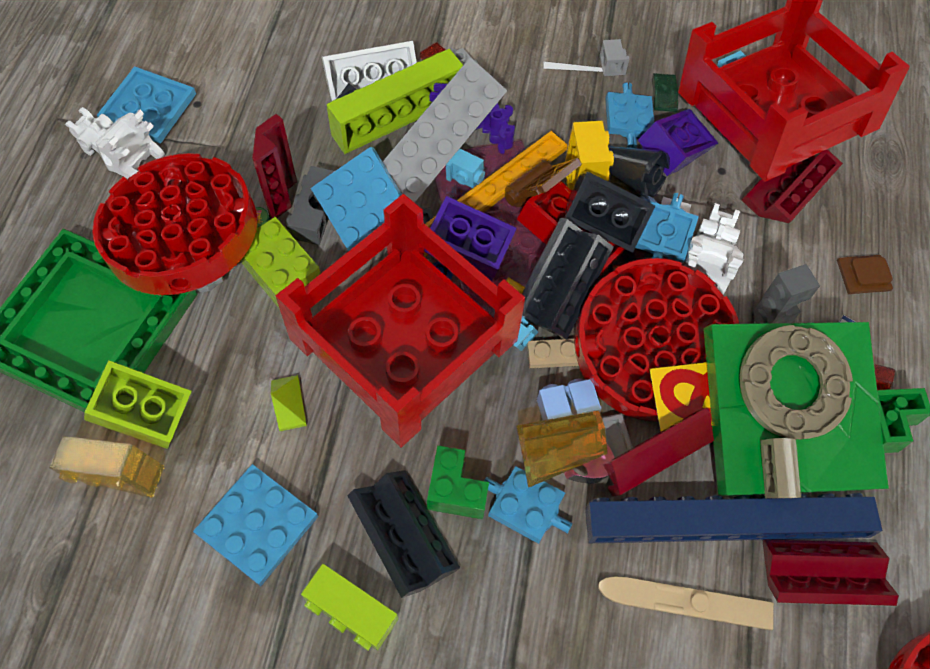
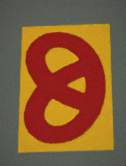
M707 362L650 369L660 431L706 407L711 415Z

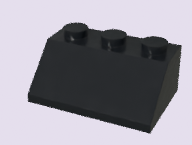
M587 171L580 173L569 196L564 219H568L573 224L593 234H598L603 239L633 253L655 205Z

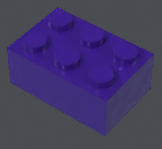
M448 196L445 197L430 227L433 232L492 282L517 229ZM424 248V252L427 253V254H429V255H431V254Z

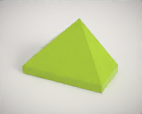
M298 375L271 380V398L279 431L307 426Z

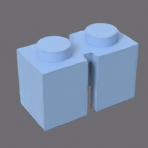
M574 379L565 387L563 385L557 386V384L547 385L539 390L537 397L545 430L569 425L568 417H572L574 423L597 419L601 411L594 384L590 379L584 381L583 379Z

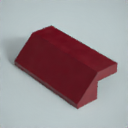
M275 114L256 127L252 156L270 219L280 217L292 207L288 189L297 183L284 122L279 115Z
M826 149L816 156L813 155L786 168L785 173L764 182L761 178L741 201L759 217L790 223L843 163Z
M706 407L694 412L603 464L613 482L607 486L612 497L622 495L713 442L714 437L709 409Z
M763 539L767 583L777 603L897 606L899 595L886 580L890 558L877 542Z

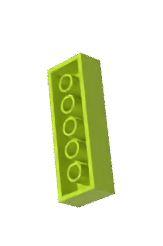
M449 48L401 71H397L390 76L377 80L370 85L357 89L348 95L326 104L331 136L343 153L347 154L417 121L432 103L429 95L431 92H436L434 91V84H448L462 68L463 64Z

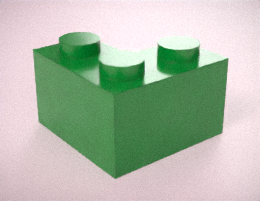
M925 388L877 390L885 453L899 452L912 443L914 440L909 426H916L930 416V403Z
M437 445L427 497V509L483 519L489 482L462 478L465 450Z

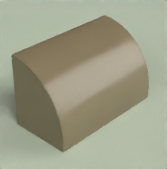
M773 438L760 440L765 498H801L796 439Z

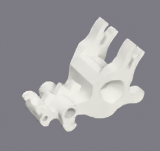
M82 107L79 112L83 116L75 124L71 121L65 123L70 128L71 134L77 138V142L85 153L91 156L94 150H96L109 171L116 172L127 179L138 172L137 168L142 160H146L150 155L156 159L162 158L165 155L163 150L150 138L149 131L154 126L150 122L142 121L144 113L141 110H138L135 114L128 113L113 124L106 115L101 114L98 118H94L88 110Z
M715 203L709 220L703 218L697 235L692 238L682 265L694 271L699 270L716 283V288L724 294L744 260L743 253L737 246H734L740 234V230L734 228L740 211L735 209L734 214L731 215L719 211L720 204Z

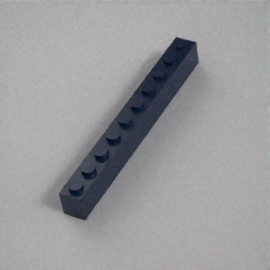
M852 493L844 497H835L834 494H821L817 498H807L805 494H801V498H765V496H762L761 499H751L749 495H740L733 499H723L722 496H709L705 500H695L693 496H683L677 498V500H666V497H652L649 501H638L636 497H626L621 499V501H610L609 498H596L589 502L585 509L588 544L871 538L883 531L875 497H863L861 493Z

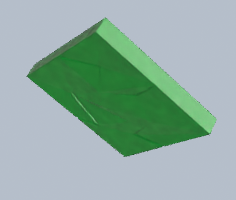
M63 228L0 307V373L85 412L108 360L144 373L198 294L196 290L174 295H153L132 289L115 276L98 252L94 241Z
M869 322L712 324L704 328L718 496L765 494L760 440L783 437L765 429L749 412L741 393L740 370L744 356L753 342L771 330L788 325L807 329L812 328L829 337L846 357L853 379L850 382L849 398H852L843 420L824 435L796 440L801 492L889 489ZM796 355L784 356L772 367L770 386L775 398L782 405L793 410H804L810 407L818 398L820 391L819 375L814 366L806 359Z

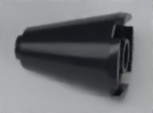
M610 146L609 151H613L614 163L613 166L609 167V173L645 198L656 196L666 180V176H663L664 170L670 167L668 153L659 150Z

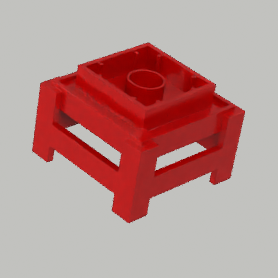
M787 0L785 7L717 35H714L716 25L713 22L692 29L678 93L691 106L695 105L751 163L750 167L764 182L785 173L786 168L857 135L863 137L880 129L910 68L893 51L886 54L882 64L877 62L819 12L823 0ZM776 33L772 46L722 67H718L712 61L715 58ZM809 38L813 39L870 90L860 95L855 94L806 50Z
M402 194L383 209L384 223L305 287L304 283L299 278H296L275 295L289 339L307 357L313 352L380 417L382 430L400 448L422 429L421 421L493 354H496L498 357L502 356L518 341L525 297L505 279L497 287L423 223V209L405 194ZM387 247L388 256L312 317L310 308ZM424 248L495 309L494 318L424 257Z

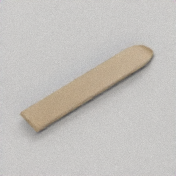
M609 577L601 580L598 584V589L603 596L612 602L622 605L773 630L774 603L627 577Z

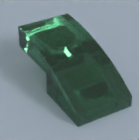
M653 73L652 85L654 94L652 101L654 110L677 112L678 87L676 75Z

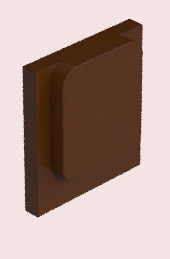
M881 255L837 259L848 294L892 291L891 281L893 278L886 259Z

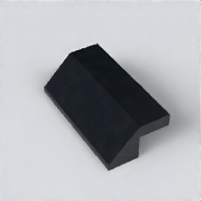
M560 218L522 292V295L525 297L522 317L530 323L567 340L614 246L598 234L584 232L568 219Z
M406 470L386 473L373 486L353 489L347 495L401 598L421 592L460 569L458 562Z

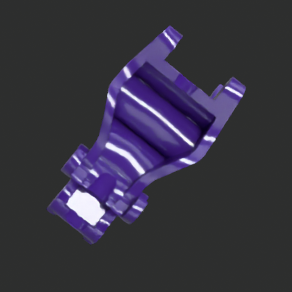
M434 84V91L436 92L430 93L429 98L431 102L436 99L447 84ZM497 103L475 130L482 128V133H489V141L492 144H498V152L504 154L505 150L512 148L515 126L508 124L509 117L513 114V107L505 105V109H500Z

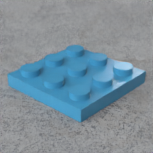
M134 66L99 111L97 117L104 114L114 124L122 116L128 113L135 114L138 110H141L144 113L142 121L150 122L154 126L149 131L152 141L161 144L195 97L196 92L191 86Z
M369 147L311 187V190L348 251L384 223L383 209L402 195L374 147Z
M252 464L193 532L259 586H262L319 516Z

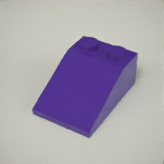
M691 109L655 121L638 139L643 149L659 150L668 153L670 167L669 169H664L666 176L681 170L718 144L717 140Z

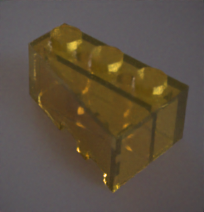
M599 411L516 425L528 488L608 454L605 427Z
M63 436L49 468L59 473L58 478L65 482L75 484L77 481H81L90 486H102L153 498L165 466L132 444Z

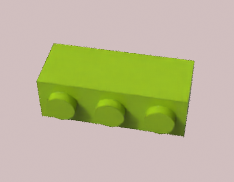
M325 564L321 565L301 593V596L307 601L304 606L317 616L323 612L331 618L328 623L341 633H344L347 629L356 635L353 641L367 651L371 647L378 651L398 621V615Z

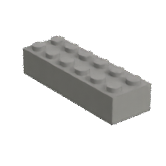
M471 57L383 161L401 194H405L414 203L507 92L500 83Z

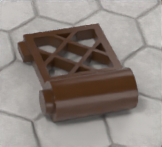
M579 158L553 166L545 160L540 161L505 188L506 201L511 206L521 207L532 196L547 192L582 165Z

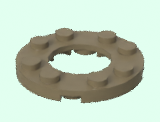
M794 325L776 328L763 334L753 342L744 356L740 370L742 397L755 420L775 435L783 438H795L796 440L824 435L843 420L851 404L852 398H849L850 382L853 379L848 361L840 348L829 337L815 329L795 327ZM796 355L806 359L814 366L819 375L820 391L818 398L810 407L804 410H793L785 407L775 398L771 389L772 367L784 356Z

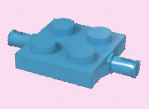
M627 82L622 86L623 93L608 92L606 95L607 128L609 134L626 137L627 148H637L636 138L641 137L654 124L652 96L633 94L632 84L629 83L628 85Z
M674 193L670 205H662L650 201L651 204L655 205V208L635 248L651 253L653 255L652 258H668L683 263L699 216L687 213L681 209L680 206L684 196L680 194L676 202L679 193Z
M516 466L502 485L486 477L484 481L489 482L488 491L496 494L495 503L489 512V517L538 544L552 525L568 534L573 523L558 516L559 505L565 492Z

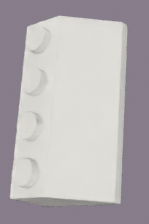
M413 41L322 56L326 81L332 101L337 99L348 83L356 89H361L417 63Z

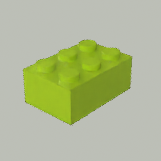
M276 217L257 228L249 250L240 260L278 308L275 295L296 278H299L305 287L321 274L319 266Z
M108 360L84 412V420L168 449L192 391Z

